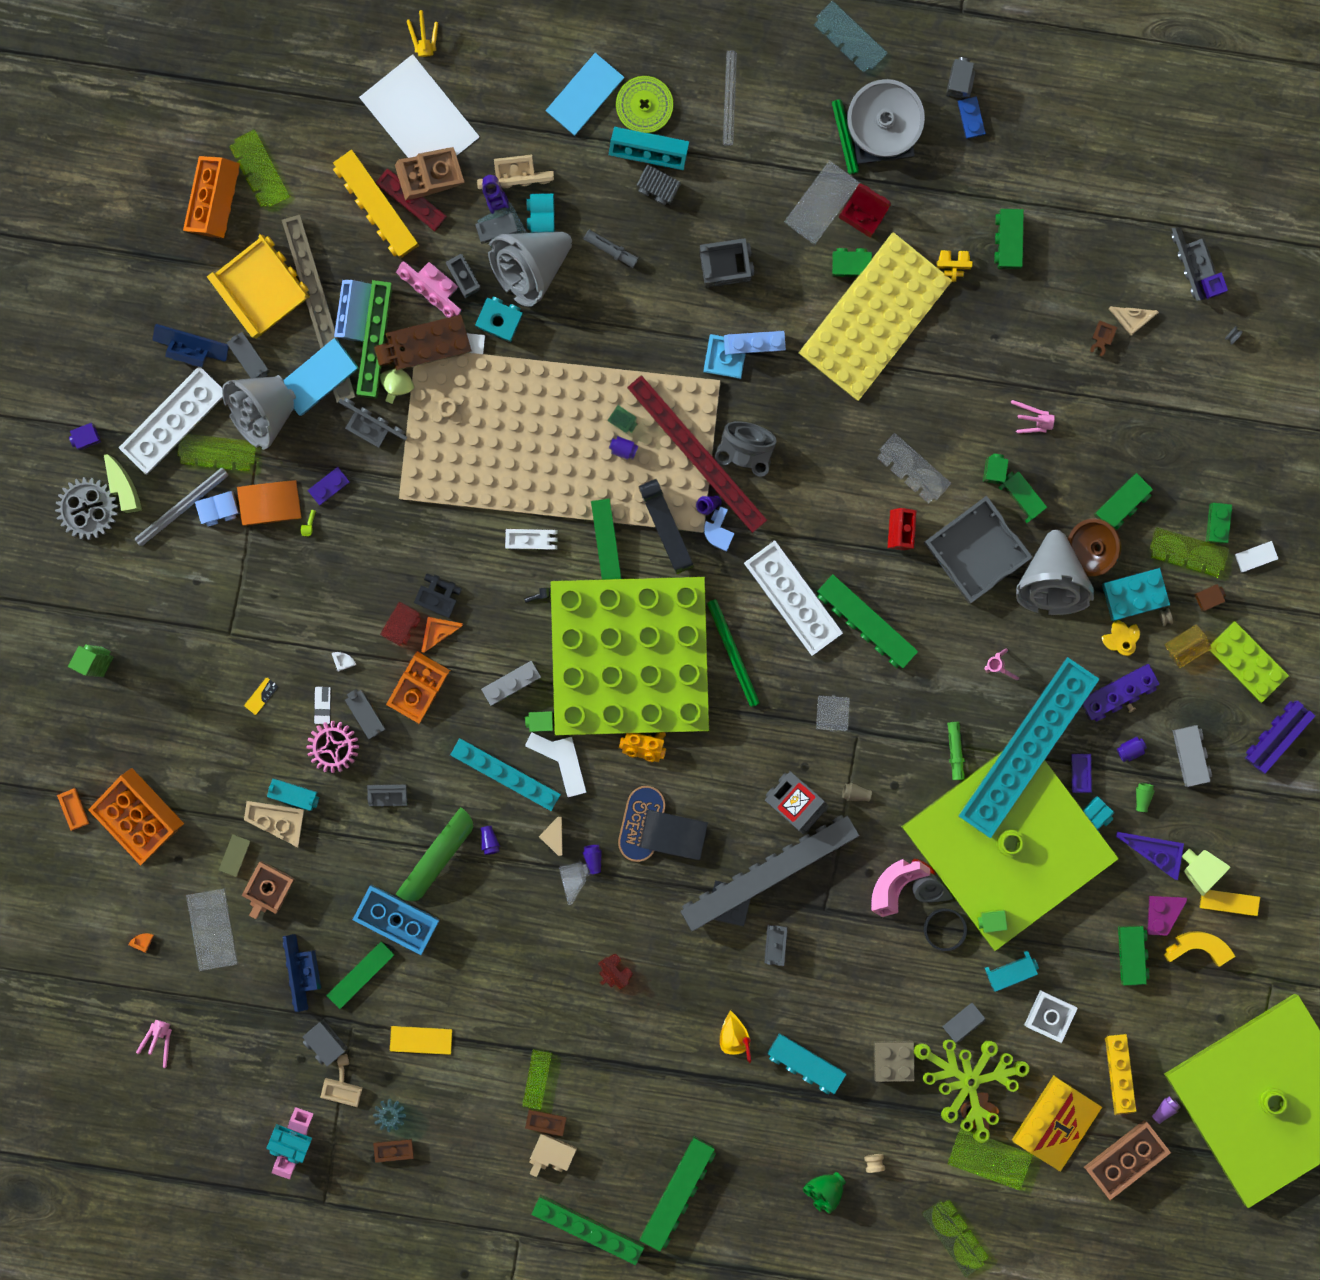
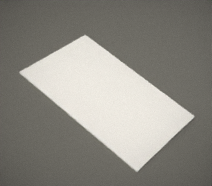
M413 54L359 97L408 158L415 157L418 153L454 147L457 156L479 138V135Z

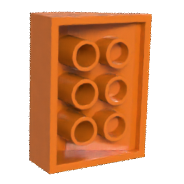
M133 768L122 774L88 809L140 866L184 825L181 819Z

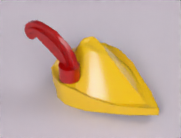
M730 1010L720 1033L719 1043L721 1050L726 1054H740L746 1051L747 1061L751 1063L750 1037L742 1022Z

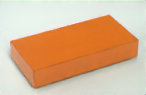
M76 788L57 795L71 831L90 824Z

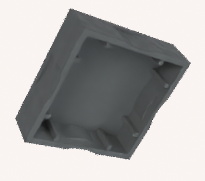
M987 496L923 542L969 604L1032 558L1019 538L1007 527L1002 515Z

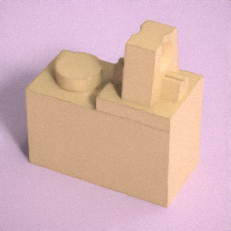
M541 1132L530 1157L529 1163L533 1164L530 1174L537 1177L540 1169H546L549 1163L557 1171H567L577 1147Z

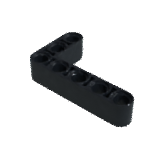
M657 479L638 486L676 574L693 568L692 560L665 502Z

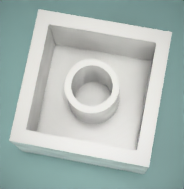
M1040 990L1024 1025L1062 1043L1077 1007Z

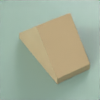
M557 817L539 836L558 856L563 855L562 817Z

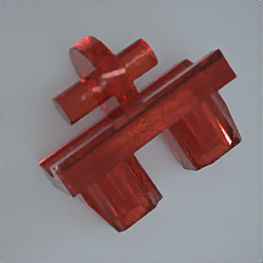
M613 954L608 958L605 957L598 963L603 969L599 973L603 978L600 984L604 985L607 982L611 988L616 984L621 990L629 984L628 981L633 976V973L627 967L619 972L615 967L621 962L617 954Z

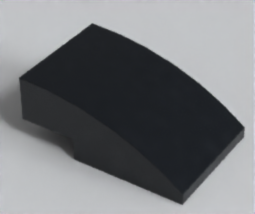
M647 810L639 847L700 860L708 822Z

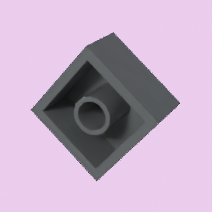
M324 1019L303 1036L304 1045L309 1050H314L317 1054L315 1058L321 1065H330L348 1049Z

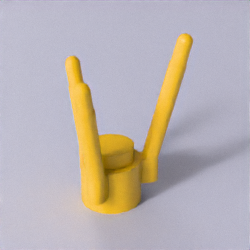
M420 10L422 40H419V44L411 21L407 20L415 53H418V57L433 56V51H436L438 22L434 23L432 42L430 43V40H426L423 11Z

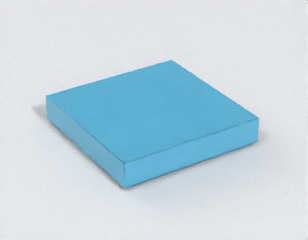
M710 334L703 372L741 379L745 353L725 355L724 337Z

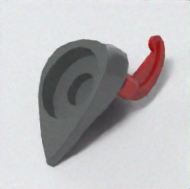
M919 859L912 860V862H922L930 868V876L916 879L912 886V891L917 900L922 902H939L954 899L943 881L936 876L931 866Z

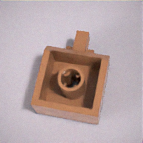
M260 861L242 894L243 897L251 900L250 905L253 906L249 916L257 919L260 912H266L267 909L277 914L295 878ZM271 883L273 891L266 892L264 885Z

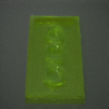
M960 1127L947 1164L1020 1191L1033 1154L991 1138L985 1143L977 1142L973 1138L972 1131H964Z

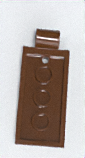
M461 315L388 332L386 337L389 343L374 347L379 366L394 362L396 371L472 351Z

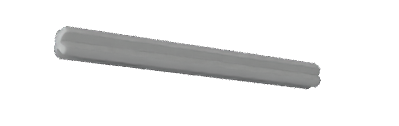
M220 468L135 537L137 544L143 546L196 501L228 477L226 470Z

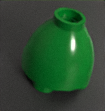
M837 1172L833 1175H822L806 1183L803 1191L815 1201L813 1205L820 1212L825 1210L830 1214L840 1203L843 1186L846 1184V1181Z

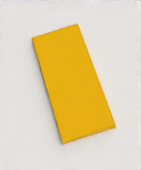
M391 1026L390 1051L451 1054L452 1029Z

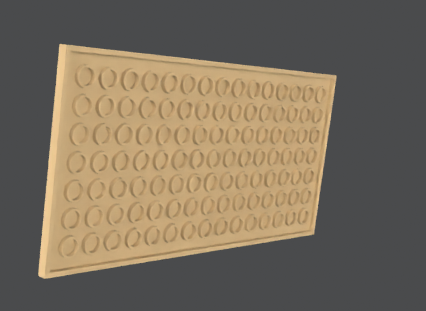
M466 353L415 366L412 377L414 389L410 395L406 431L407 439L404 448L399 499L594 521L591 501L610 498L613 523L655 527L638 486L657 479L677 529L704 533L705 515L698 512L696 503L700 497L708 496L709 482L627 387L642 375L712 456L720 380ZM444 398L454 400L457 405V411L452 417L446 418L439 414L437 406L440 400ZM617 436L635 442L634 444L638 445L634 459L626 460L611 454L612 450L609 449L612 438L616 439Z

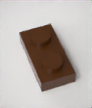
M529 1109L525 1129L563 1136L567 1117Z
M412 1139L373 1143L375 1163L414 1159Z

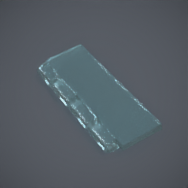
M833 1L816 17L818 21L814 26L823 34L830 30L831 32L827 35V38L837 48L842 43L845 44L840 51L851 61L857 56L858 59L854 64L861 71L865 72L868 68L872 70L887 55V52Z

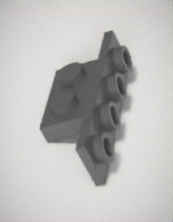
M1181 227L1172 228V239L1178 246L1179 259L1184 263L1185 277L1187 280H1190L1192 286L1190 288L1191 294L1197 301L1205 300L1200 281L1217 274L1205 238L1187 244Z
M347 398L344 401L339 399V404L354 412L345 428L346 430L378 448L387 432L406 441L407 437L402 429L396 426L392 429L387 426L389 422L380 417L378 419L371 417L372 412L363 407L361 410L354 407L355 403Z

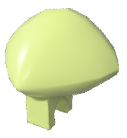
M390 369L380 374V381L388 392L386 402L393 404L396 396L407 394L414 389L410 376L403 370L396 371V369Z

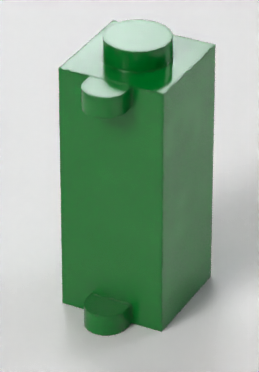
M1013 471L1008 474L1006 482L998 487L1000 490L1005 488L1028 518L1024 520L1026 523L1047 508L1019 471L1016 474Z

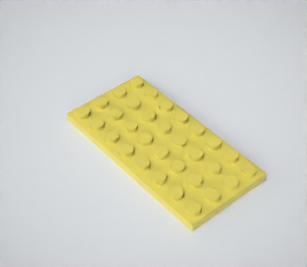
M893 232L798 354L855 400L859 401L952 280L948 276H944L942 271Z

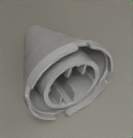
M564 232L501 234L489 243L490 246L492 245V250L488 252L491 268L506 293L511 290L517 296L514 298L516 302L524 306H533L543 298L572 247V239Z
M1052 530L1046 535L1017 585L1016 599L1021 606L1030 611L1038 613V608L1049 610L1048 615L1071 614L1084 610L1089 606V601L1094 600V588L1066 535L1060 530Z

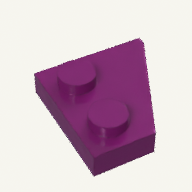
M1149 896L1147 934L1168 935L1187 898Z

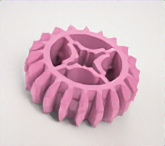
M331 721V727L328 726L327 722H324L323 726L325 729L318 725L316 728L319 733L311 732L315 739L308 738L309 742H313V745H307V749H313V752L308 753V756L314 755L316 757L311 762L319 761L318 769L325 765L324 772H327L329 767H331V773H335V767L341 772L343 771L341 765L349 768L347 761L355 762L351 755L358 756L357 752H353V748H359V745H353V742L358 741V738L351 739L350 736L355 732L350 731L347 733L348 725L341 729L342 722H339L337 727H335V721ZM331 731L340 732L345 736L346 740L336 741ZM323 734H326V745L318 749L319 739ZM331 741L333 744L342 743V745L338 746V749L336 748V752H333V750L324 751V749L328 748ZM348 745L347 755L340 761L339 751L342 747ZM330 753L335 763L323 760L319 754Z

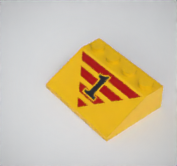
M1053 1075L1012 1141L1061 1172L1102 1107Z

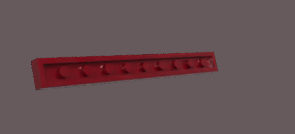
M642 375L627 387L752 533L767 521Z

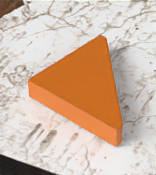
M428 617L421 652L428 651L461 628L463 623Z

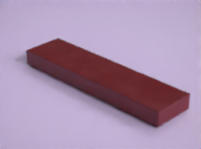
M386 169L377 180V186L434 232L447 218L445 214L423 197L405 201L399 178L389 169Z

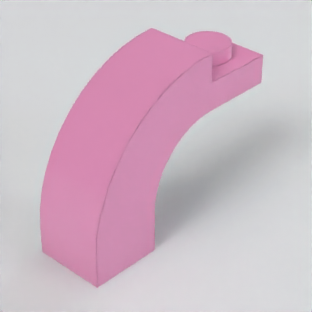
M900 860L892 864L883 872L874 887L872 911L881 917L898 913V898L902 888L912 880L930 876V868L919 861L910 864L905 860Z
M295 1107L288 1129L307 1136L313 1113ZM281 1155L277 1157L272 1173L290 1179L296 1164L288 1161V1157Z

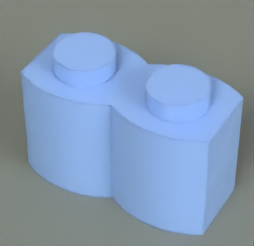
M233 491L195 502L201 524H206L207 527L218 524L217 520L223 518L225 521L236 519V515L240 514Z

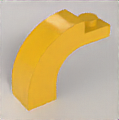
M1199 931L1187 932L1175 937L1179 945L1173 944L1166 949L1167 952L1163 954L1167 961L1171 962L1188 950L1203 949L1210 955L1218 967L1235 957L1229 946L1220 938Z

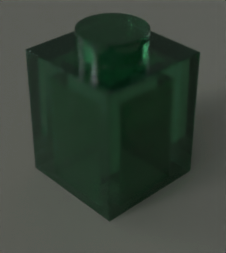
M617 405L607 420L609 424L626 435L628 432L632 433L638 425L636 422L637 417Z

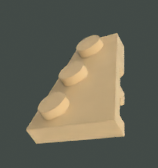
M247 801L245 821L299 847L304 809Z

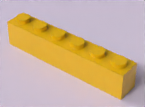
M350 150L333 162L335 165L334 172L339 179L341 177L344 178L346 181L344 186L350 194L354 192L358 198L355 202L361 210L365 208L368 212L366 217L371 225L376 224L380 229L377 233L383 241L387 239L390 244L388 249L393 256L398 255L401 259L419 246L355 153Z

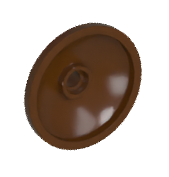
M1087 519L1077 524L1068 537V541L1087 576L1106 574L1117 564L1121 554V540L1118 532L1110 523L1101 519ZM1099 544L1101 545L1100 551L1097 550Z

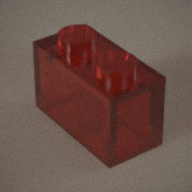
M399 602L380 635L398 646L406 645L411 637L409 632L412 627L416 628L421 620L419 618L420 613Z

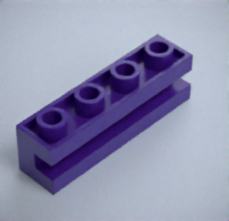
M1290 701L1283 709L1285 713L1281 717L1278 715L1272 721V728L1269 731L1265 730L1258 739L1260 741L1256 746L1253 744L1246 751L1247 756L1245 759L1262 774H1265L1315 717L1299 701Z

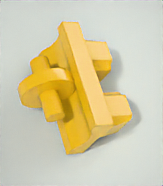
M942 250L936 267L938 269H952V271L945 270L944 276H951L952 282H956V276H964V271H957V269L971 270L972 268L969 251H959L958 261H951V251Z

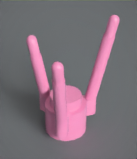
M1014 400L1011 401L1014 405L1040 414L1038 417L1018 415L1019 419L1036 421L1037 426L1040 427L1017 430L1018 434L1046 433L1047 429H1053L1054 415H1049L1047 411H1042Z
M1008 649L996 653L995 657H991L988 660L987 666H985L986 673L990 671L1001 672L1015 680H1019V677L1004 668L1005 663L1001 656L1008 652Z
M155 1020L136 1053L140 1054L152 1034L154 1038L148 1052L151 1055L158 1037L164 1038V1035H166L163 1068H166L169 1040L172 1031L169 1029L170 1024Z

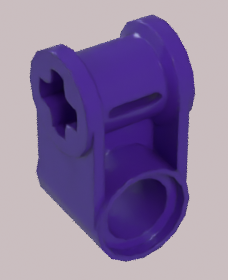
M495 175L485 176L482 180V189L491 214L505 207L507 209L510 208L509 201L499 179ZM489 184L495 185V187L492 189L487 188L486 186Z

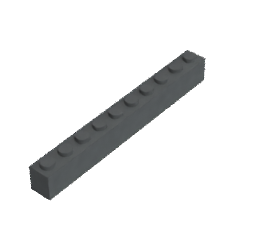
M841 815L832 820L833 824L829 827H826V825L819 827L815 830L817 832L811 837L809 834L799 839V844L795 846L790 844L782 849L783 853L777 856L774 853L765 858L767 862L760 865L758 862L749 867L750 872L744 875L741 872L732 877L734 881L726 884V882L719 884L715 887L717 889L711 894L709 891L699 896L700 900L694 904L692 901L682 906L683 910L680 913L691 932L859 837L849 817L843 818Z

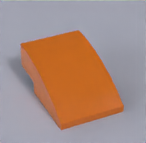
M296 480L237 487L243 526L302 518Z
M417 651L386 705L420 724L451 670Z

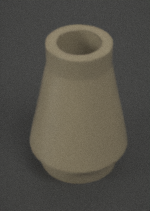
M851 782L849 784L845 783L842 791V798L846 799V801L869 802L872 795L871 790Z

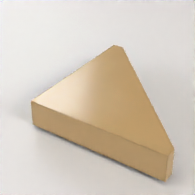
M1113 306L1109 308V311L1130 336L1159 313L1157 310Z

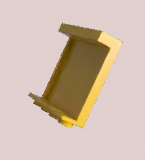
M261 234L258 236L259 239L219 271L216 273L212 272L207 276L250 336L256 339L310 297L307 293L309 291L307 286L302 281L299 282L297 280L296 271L291 266L288 268L285 264L286 258L280 251L276 252L273 248L275 244L272 239Z

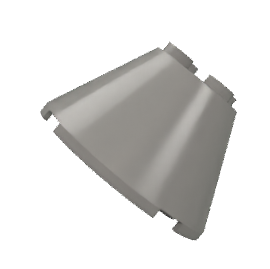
M279 375L275 377L230 380L222 387L224 404L229 405L232 412L229 416L238 431L254 447L261 446L262 450L270 447L294 409L293 400L296 399L294 392L286 387Z

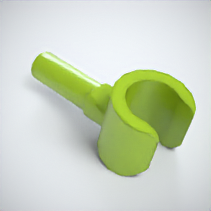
M311 510L308 525H301L302 536L312 535L315 510Z

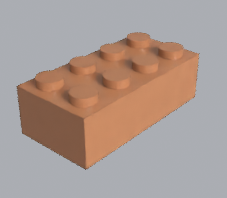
M1143 1120L1084 1166V1168L1107 1198L1111 1200L1171 1152L1151 1126Z

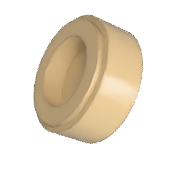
M444 398L439 401L437 409L441 416L449 418L456 413L457 405L454 400Z

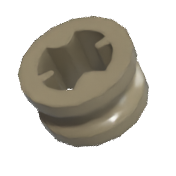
M1166 608L1165 611L1159 610L1163 627L1167 623L1173 624L1170 609Z

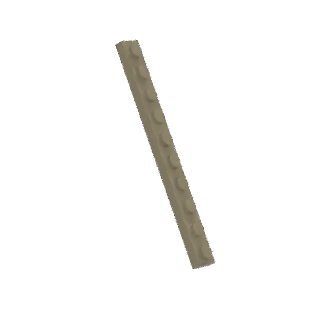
M296 215L283 219L282 223L300 282L302 281L309 289L307 293L310 297L306 299V303L320 349H322L332 339L337 337H334L335 327L301 215ZM350 377L333 390L337 403L339 399L344 401L345 398L349 400L356 398Z

